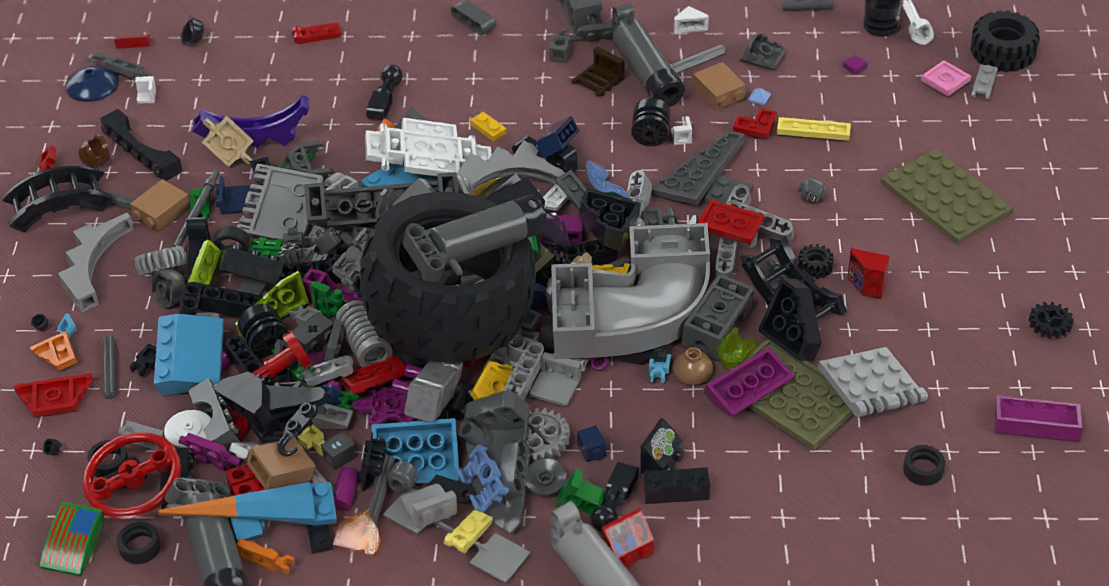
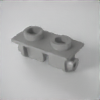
M129 420L126 421V426L120 427L118 431L119 435L133 432H148L162 437L164 433L163 430ZM133 443L153 450L160 449L159 446L151 443Z

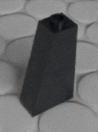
M528 177L486 199L500 205L532 194L541 201L543 207L545 206V199Z

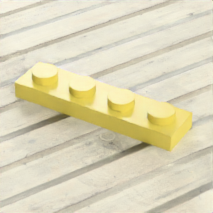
M779 117L777 134L849 141L851 123Z

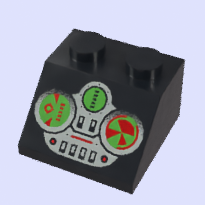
M663 418L659 419L641 445V474H644V471L674 470L677 461L680 462L684 456L683 440Z

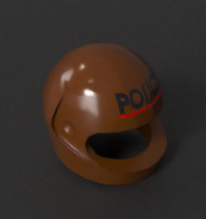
M96 134L93 139L83 141L79 147V159L86 166L98 167L110 160L109 149L102 134Z

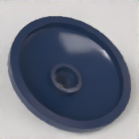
M88 66L77 70L68 78L66 91L74 100L94 102L110 96L118 86V78L115 72L103 66Z

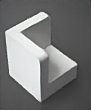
M136 77L137 103H155L156 86L154 77Z
M689 116L685 117L684 126H674L671 128L674 145L692 143V127Z

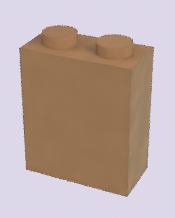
M723 62L693 74V88L715 110L745 99L746 84Z
M162 179L131 202L130 205L132 216L137 221H141L149 228L160 232L190 209V200L187 193Z
M296 438L291 439L286 444L285 450L290 451L297 447L298 451L287 457L279 454L277 450L279 441L251 447L246 463L265 490L311 481L316 466Z

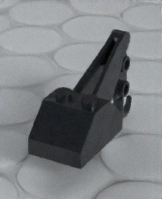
M250 372L222 379L214 390L234 412L272 435L280 426V418L294 414L287 422L283 436L277 445L279 454L285 457L291 456L298 451L297 447L286 451V444L304 431L313 418H315L318 411L317 407L325 405L329 400V396L323 388L266 385L267 381L261 375L257 374L255 376Z

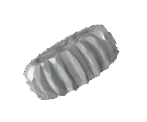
M181 246L161 249L137 256L134 259L135 268L139 275L152 274L158 270L173 269L187 263V256L184 248Z

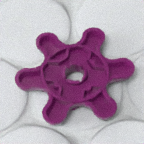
M384 385L369 388L373 395L371 398L359 399L353 403L356 412L372 413L368 418V423L371 427L374 424H384L387 421L414 422L415 420L414 417L407 416L404 413L407 395L392 392L391 389L386 388Z

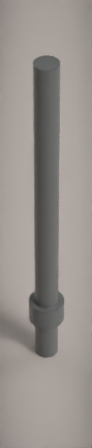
M213 170L210 178L206 179L203 185L204 189L188 218H196L209 193L216 186V180L220 175L218 170ZM186 222L172 247L182 246L187 236Z

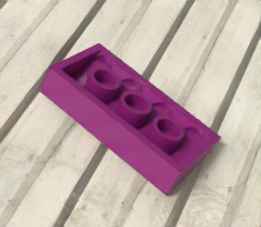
M767 347L707 384L704 394L720 410L733 417L789 382L795 376L777 355Z

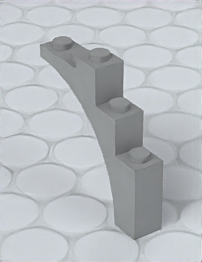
M523 140L514 156L498 146L487 162L480 156L470 153L457 172V176L461 175L469 180L472 186L470 192H472L478 186L492 179L517 173L518 176L537 178L552 185L557 184L556 179L565 173L562 169L548 163L544 158L538 157L537 148ZM457 178L459 193H464Z
M128 213L122 214L94 228L91 224H88L73 231L78 247L66 252L70 268L59 272L58 276L62 288L81 313L99 305L96 292L92 286V274L96 263L107 248L119 238L134 230L131 216Z

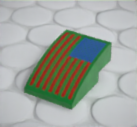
M62 502L45 542L40 569L81 577L98 544L97 536L105 522L102 510Z

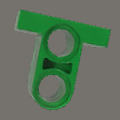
M575 469L559 491L555 507L559 508L571 501L577 509L592 514L596 507L603 505L606 493L602 488L582 480L583 471Z

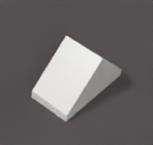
M690 6L674 17V33L708 30V15Z

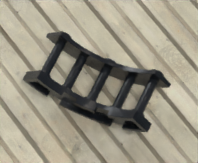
M62 166L43 170L23 179L1 198L3 202L13 205L15 215L8 221L9 227L25 233L34 223L42 219V215L50 211L54 213L69 209V206H80V208H90L103 212L113 199L112 194L100 191L98 181L105 174L104 171L86 166ZM71 182L73 189L58 190L57 184ZM79 183L89 184L92 189H81ZM50 186L51 194L38 198L37 191ZM30 196L31 203L22 208L21 203Z
M773 234L768 237L771 244L770 247L757 256L740 255L743 269L766 301L767 306H769L775 290L769 283L786 273L790 279H797L810 288L813 304H818L822 307L815 312L817 320L829 312L843 315L847 312L841 294L830 291L825 287L819 288L814 284L815 280L804 268L801 270L794 261L797 258L786 236ZM775 254L780 262V267L764 276L758 264Z

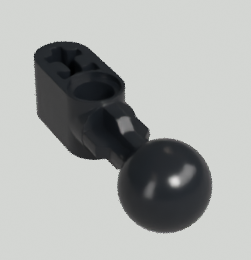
M390 64L382 69L381 80L383 84L377 91L374 90L366 108L367 118L386 119L393 100L392 94L394 90L392 87L400 84L403 78L402 70L397 65Z
M617 462L607 483L606 495L604 497L605 504L596 507L591 514L592 526L597 531L602 532L603 526L618 519L616 509L622 505L624 500H628L638 479L639 467Z

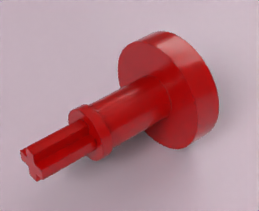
M292 331L282 336L289 347L271 359L264 361V366L251 374L255 376L259 374L266 379L270 375L275 377L277 373L297 360L304 370L312 366L313 363Z

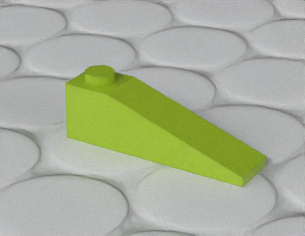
M297 271L282 279L256 304L266 303L272 305L280 318L288 315L290 310H297L299 305L304 306L308 304L309 300L300 273ZM237 321V322L235 323V325H236V327H237L239 336L243 338L242 334H241L240 331H239L238 321Z

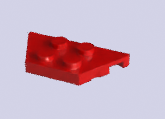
M92 373L16 384L13 387L15 393L33 417L75 411L92 384L93 375Z

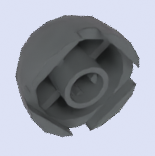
M170 268L155 271L156 273L151 275L150 285L152 293L156 292L158 297L155 299L156 302L163 308L179 304L184 286L187 283L186 279L178 271Z

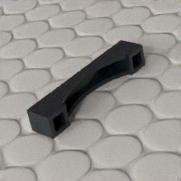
M118 108L100 118L102 132L110 136L114 143L122 146L123 150L129 152L135 160H139L146 169H150L157 178L168 181L183 172L180 158L170 150H156L136 140L129 132L131 127L128 116Z

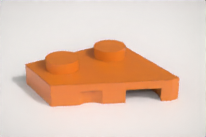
M66 331L30 347L33 354L58 371L78 363Z

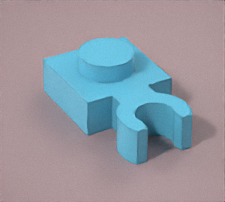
M666 354L665 362H654V359H650V382H653L656 377L661 378V383L665 382V374H669L671 354Z

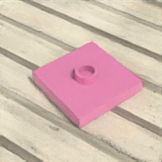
M943 60L923 74L921 81L944 95L950 96L971 81V76Z

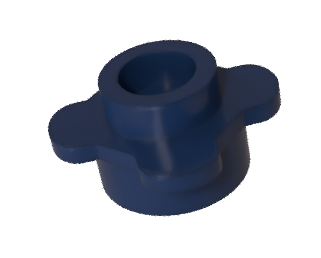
M323 385L321 388L329 396L327 403H332L335 406L339 405L340 400L338 398L341 395L339 388L335 385Z

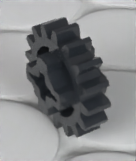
M1043 302L1042 306L1036 304V308L1031 309L1028 320L1030 322L1029 326L1034 327V333L1041 332V337L1048 335V339H1051L1052 336L1059 339L1060 334L1065 337L1067 332H1071L1074 319H1072L1073 314L1068 313V308L1062 309V304L1056 306L1054 302H1051L1050 305Z

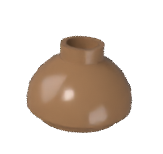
M692 347L683 351L675 358L673 373L679 381L685 384L698 385L711 378L713 364L708 355L700 349Z

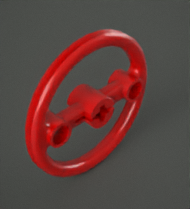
M133 432L121 435L104 444L89 460L82 479L84 495L93 508L102 510L103 515L110 518L130 519L145 515L166 501L165 494L176 478H180L181 461L175 447L160 435L148 432ZM145 442L162 448L155 450L151 454V459L140 464L134 460L125 461L119 467V474L109 479L100 477L93 481L96 469L102 460L119 447L131 443ZM171 468L169 479L164 488L146 503L131 508H114L101 502L110 499L113 491L123 486L129 489H138L144 484L146 475L156 470L166 472Z

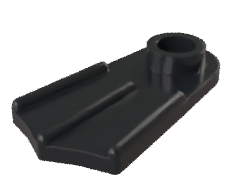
M438 474L427 484V487L440 484L445 493L453 490L456 495V503L467 504L472 502L469 496L463 497L465 493L476 496L475 489L471 485Z

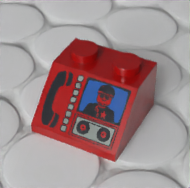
M851 248L847 278L861 295L882 299L887 281L890 256Z
M640 508L602 527V539L626 568L654 553V539Z

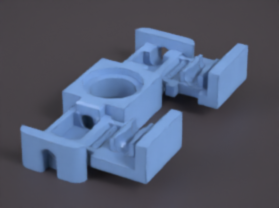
M479 444L469 455V459L472 460L464 469L457 467L456 471L461 481L469 485L473 482V478L476 475L479 477L482 485L485 487L483 491H480L481 495L474 496L471 494L469 497L475 509L484 512L493 501L499 503L503 499L502 495H506L509 492V488L503 486L500 480L502 474L496 462L489 459L486 453L488 447ZM491 469L490 475L487 478V473Z

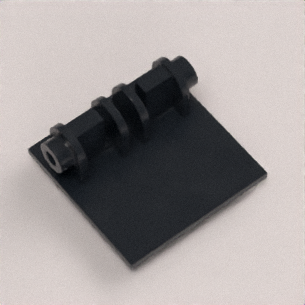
M371 432L370 441L366 440L361 465L363 470L360 471L359 482L363 483L362 491H364L367 473H371L373 476H379L382 473L387 444L383 438L373 439V432Z

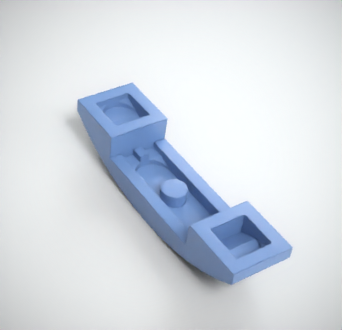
M589 160L587 161L588 178L597 190L624 199L628 198L629 194L622 187L606 181L609 173L602 166Z

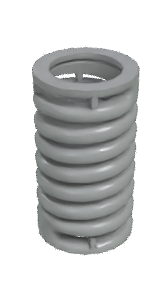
M355 300L348 302L338 310L336 320L343 322L341 330H344L343 335L361 367L392 356V347L387 341L378 337L367 317L363 301Z

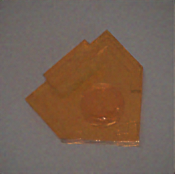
M365 508L339 524L333 544L375 556L382 535L370 511Z

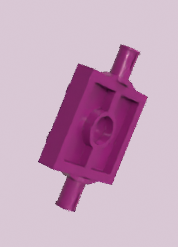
M189 432L186 437L182 435L179 438L178 443L189 447V450L195 454V459L201 463L206 464V462H209L219 470L233 469L235 465L240 467L243 464V458L229 453L221 444Z

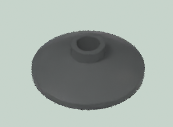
M553 459L534 461L528 466L526 487L532 493L540 496L555 494L562 489L566 482L565 468L561 463Z

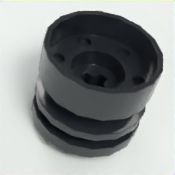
M865 0V30L875 35H889L896 32L899 28L901 0Z
M656 98L643 99L635 105L631 135L635 141L641 145L653 147L661 145L666 141L669 136L670 109L668 105Z
M266 303L249 307L243 312L238 321L239 331L246 340V343L253 353L260 357L273 355L271 350L275 349L276 341L278 339L282 341L283 334L289 332L275 308Z

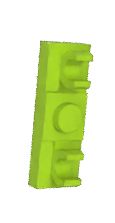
M206 240L199 250L200 253L196 258L188 282L209 285L221 250L210 240Z

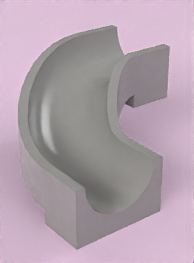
M707 223L630 226L631 271L627 274L592 270V263L551 265L555 359L627 355L655 349L683 336L684 323L709 289L710 249Z

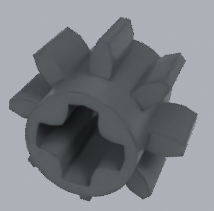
M297 227L288 228V233H283L284 245L288 243H294L295 246L304 245L303 232H298Z
M294 243L283 245L281 247L282 251L278 252L280 261L284 264L286 263V265L300 263L299 258H303L300 246H295Z

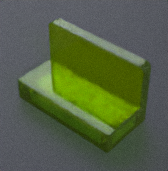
M732 327L717 347L723 368L733 369L748 360L756 349L757 343L755 339L741 340L737 327Z

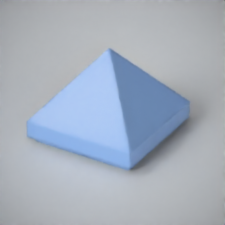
M756 88L748 98V101L765 106L771 93L761 88Z

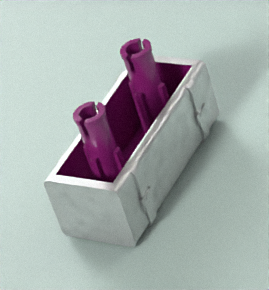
M429 361L424 368L408 364L404 376L414 380L410 384L395 379L392 384L394 388H391L392 392L407 395L405 415L431 423L440 416L447 403L454 397L456 386L460 381L463 362Z

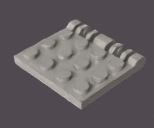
M257 164L255 168L256 174H254L253 179L264 184L263 186L257 184L250 185L249 189L251 191L247 193L244 203L247 207H243L242 210L244 214L253 216V219L240 218L238 222L240 224L237 227L244 230L249 236L267 237L269 240L283 239V233H288V228L297 227L298 232H303L304 238L310 224L307 222L304 184L322 183L323 177L311 173Z
M887 347L819 361L818 369L856 417L870 415L874 409L879 413L883 410L888 411L905 407L907 401L913 405L928 400V394L925 389L919 387Z

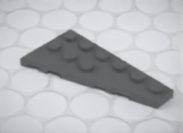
M732 131L726 132L713 141L714 145L708 149L703 148L697 157L692 156L675 168L673 174L667 178L662 177L656 186H652L651 195L698 205L746 140L745 134Z

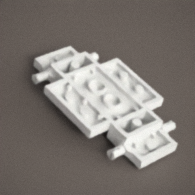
M403 118L401 123L402 129L388 128L386 124L383 126L382 123L379 126L380 131L366 130L365 133L366 160L381 162L383 171L384 169L385 171L389 170V163L402 165L404 161L405 172L438 176V173L458 172L470 153L480 156L485 162L492 155L491 147L476 144L475 136L473 138L472 135L468 138L457 137L456 125Z

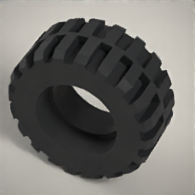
M1001 10L995 13L990 12L975 22L970 50L975 60L977 59V62L980 64L998 67L997 71H1018L1020 68L1024 69L1029 66L1036 58L1040 39L1039 29L1032 20H1029L1025 15L1022 16L1020 13L1002 12Z

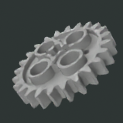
M538 408L533 413L529 410L526 442L529 445L528 465L531 461L549 458L554 460L553 455L560 457V450L566 451L565 445H569L571 435L569 424L566 423L565 418L561 417L560 413L555 415L554 410L547 413L546 408L542 412H539Z

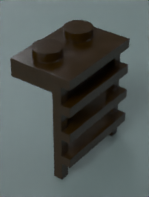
M597 46L593 49V64L571 80V83H578L595 92L597 97L600 95L604 96L605 91H610L613 85L616 86L619 80L625 79V60Z

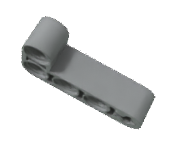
M739 184L733 188L726 204L764 215V221L758 233L768 237L773 234L786 236L788 242L793 240L795 233L790 221L749 206L751 195L747 186ZM740 194H746L743 198H738ZM768 222L772 223L769 227L764 226Z
M758 232L751 245L720 236L715 279L718 274L733 279L737 247H755Z
M515 335L507 344V358L517 364L503 391H512L523 400L525 399L541 368V357L544 353L542 343Z

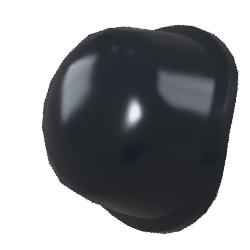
M189 15V20L184 25L181 34V41L186 45L198 43L204 35L203 22Z

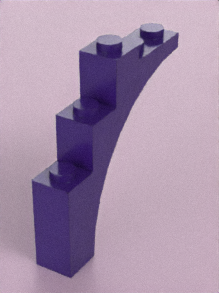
M302 95L287 108L271 115L258 118H229L253 139L250 145L256 148L261 143H265L267 138L286 146L289 141L294 140L296 136L295 127L300 119L309 112V98ZM202 109L193 120L192 132L206 138L210 130L202 122L208 118L216 125L226 116L217 115Z

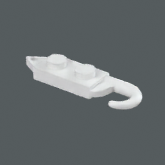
M557 184L543 197L545 199L544 208L558 211L569 199ZM546 213L547 218L555 217L556 213Z

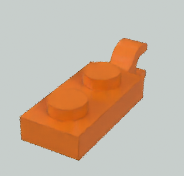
M240 538L236 544L241 559L271 571L277 572L280 570L284 574H289L290 570L286 564H296L293 556L285 555L279 557L275 550L259 546L253 541H246Z

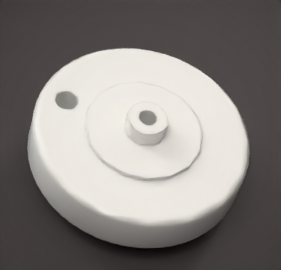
M199 410L179 412L166 423L164 428L165 439L175 448H187V446L179 444L178 441L180 436L186 437L188 432L207 439L203 429L209 424L211 417Z

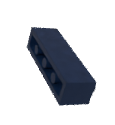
M572 115L553 124L536 141L537 150L540 154H543L544 158L562 150L580 132Z

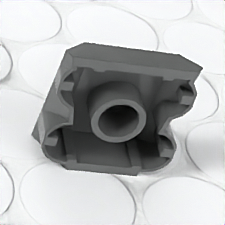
M759 33L754 35L740 60L775 69L786 48L778 42H770L766 35Z

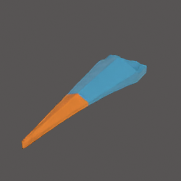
M306 482L158 511L159 515L238 517L307 525L333 524L337 521L331 482L316 484Z

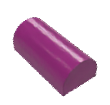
M342 467L339 471L333 489L335 509L347 511L351 509L360 477L359 471L353 467Z

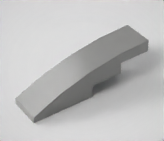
M329 404L317 407V414L312 420L316 428H348L353 414L352 410Z

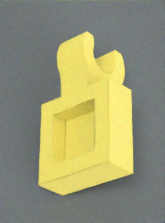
M314 425L307 427L299 436L295 437L306 449L309 450L311 447H314L317 453L323 457L321 444L325 442L323 440L324 435Z

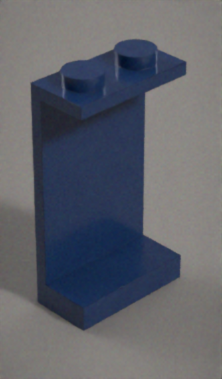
M220 176L219 184H216V192L219 196L215 197L216 207L220 208L221 215L243 213V207H247L244 203L247 193L251 191L249 189L250 185L225 187L224 177Z

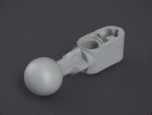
M637 170L630 175L627 189L629 200L641 203L640 214L635 226H645L644 221L640 217L641 212L650 202L652 183L642 170Z

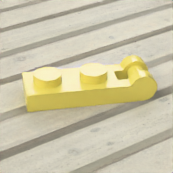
M474 509L452 533L446 535L444 545L454 546L458 551L465 553L492 525L493 517Z

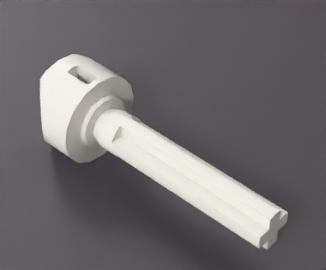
M904 0L903 7L911 22L908 29L911 39L921 45L928 44L934 36L931 24L926 19H920L912 0Z

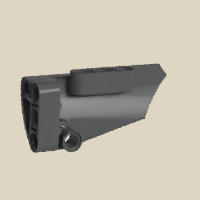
M501 391L466 404L464 422L458 428V435L466 441L468 459L477 445L480 444L488 447L486 453L489 459L496 462L502 474L500 480L504 487L509 488V492L506 495H502L503 499L499 503L493 501L483 513L493 517V523L512 534L522 523L529 461V445L526 442L530 405L512 391ZM491 469L487 473V478L490 475ZM476 475L472 483L477 496L481 495L480 491H483L485 486L482 485L479 477Z

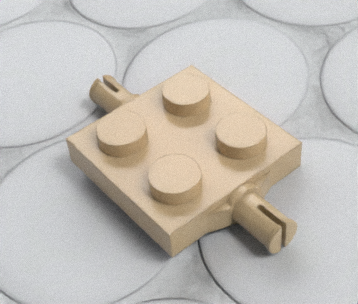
M228 116L216 125L208 118L202 122L210 130L202 143L228 167L240 158L247 165L250 164L249 161L253 159L245 152L253 142V139Z

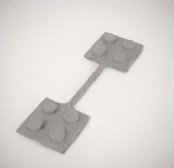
M411 488L408 492L402 493L383 516L418 535L425 526L417 529L401 502L402 496L417 491ZM441 521L432 523L450 533L455 530ZM495 533L487 543L480 544L476 541L473 546L479 549V552L470 561V564L506 584L530 556L531 552Z

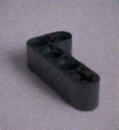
M524 136L512 146V152L516 153L523 140L533 144L535 147L537 140ZM569 144L562 150L544 158L554 167L562 169L564 173L570 170L575 173L578 169L577 151ZM538 152L537 156L544 158L543 154Z
M206 217L186 219L189 239L187 281L190 279L203 242L210 240Z
M545 234L541 237V244L547 250H551V253L557 250V254L563 252V256L568 255V260L571 259V262L577 256H582L586 252L592 257V265L609 264L618 259V250L602 246L598 239L559 245L558 238L554 234Z
M346 244L336 245L333 248L334 258L283 265L279 282L297 271L300 273L301 279H303L309 269L312 268L328 273L334 283H342L341 279L333 273L331 267L348 250L349 246Z
M188 282L183 289L179 314L197 316V311L202 310L240 318L243 312L249 307L254 306L260 298L252 293Z
M233 335L227 338L225 344L228 357L240 374L245 372L253 373L263 366L242 337ZM289 367L277 373L275 377L271 375L267 377L266 385L273 386L275 381L278 380L281 382L291 381Z

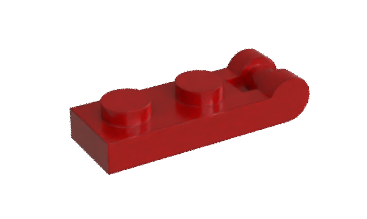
M338 22L312 25L304 28L294 26L292 28L293 39L296 44L341 38Z

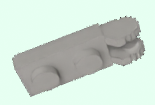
M347 355L315 365V370L312 372L307 368L299 374L301 379L311 386L330 381L339 376L346 377L353 372V358Z

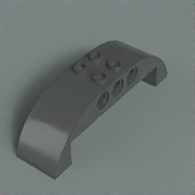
M457 172L438 173L437 181L428 182L436 192L459 193ZM324 183L304 184L307 222L318 227H333L335 230H352L353 226L374 228L376 225L375 212L383 189L394 190L395 202L413 183L324 190Z

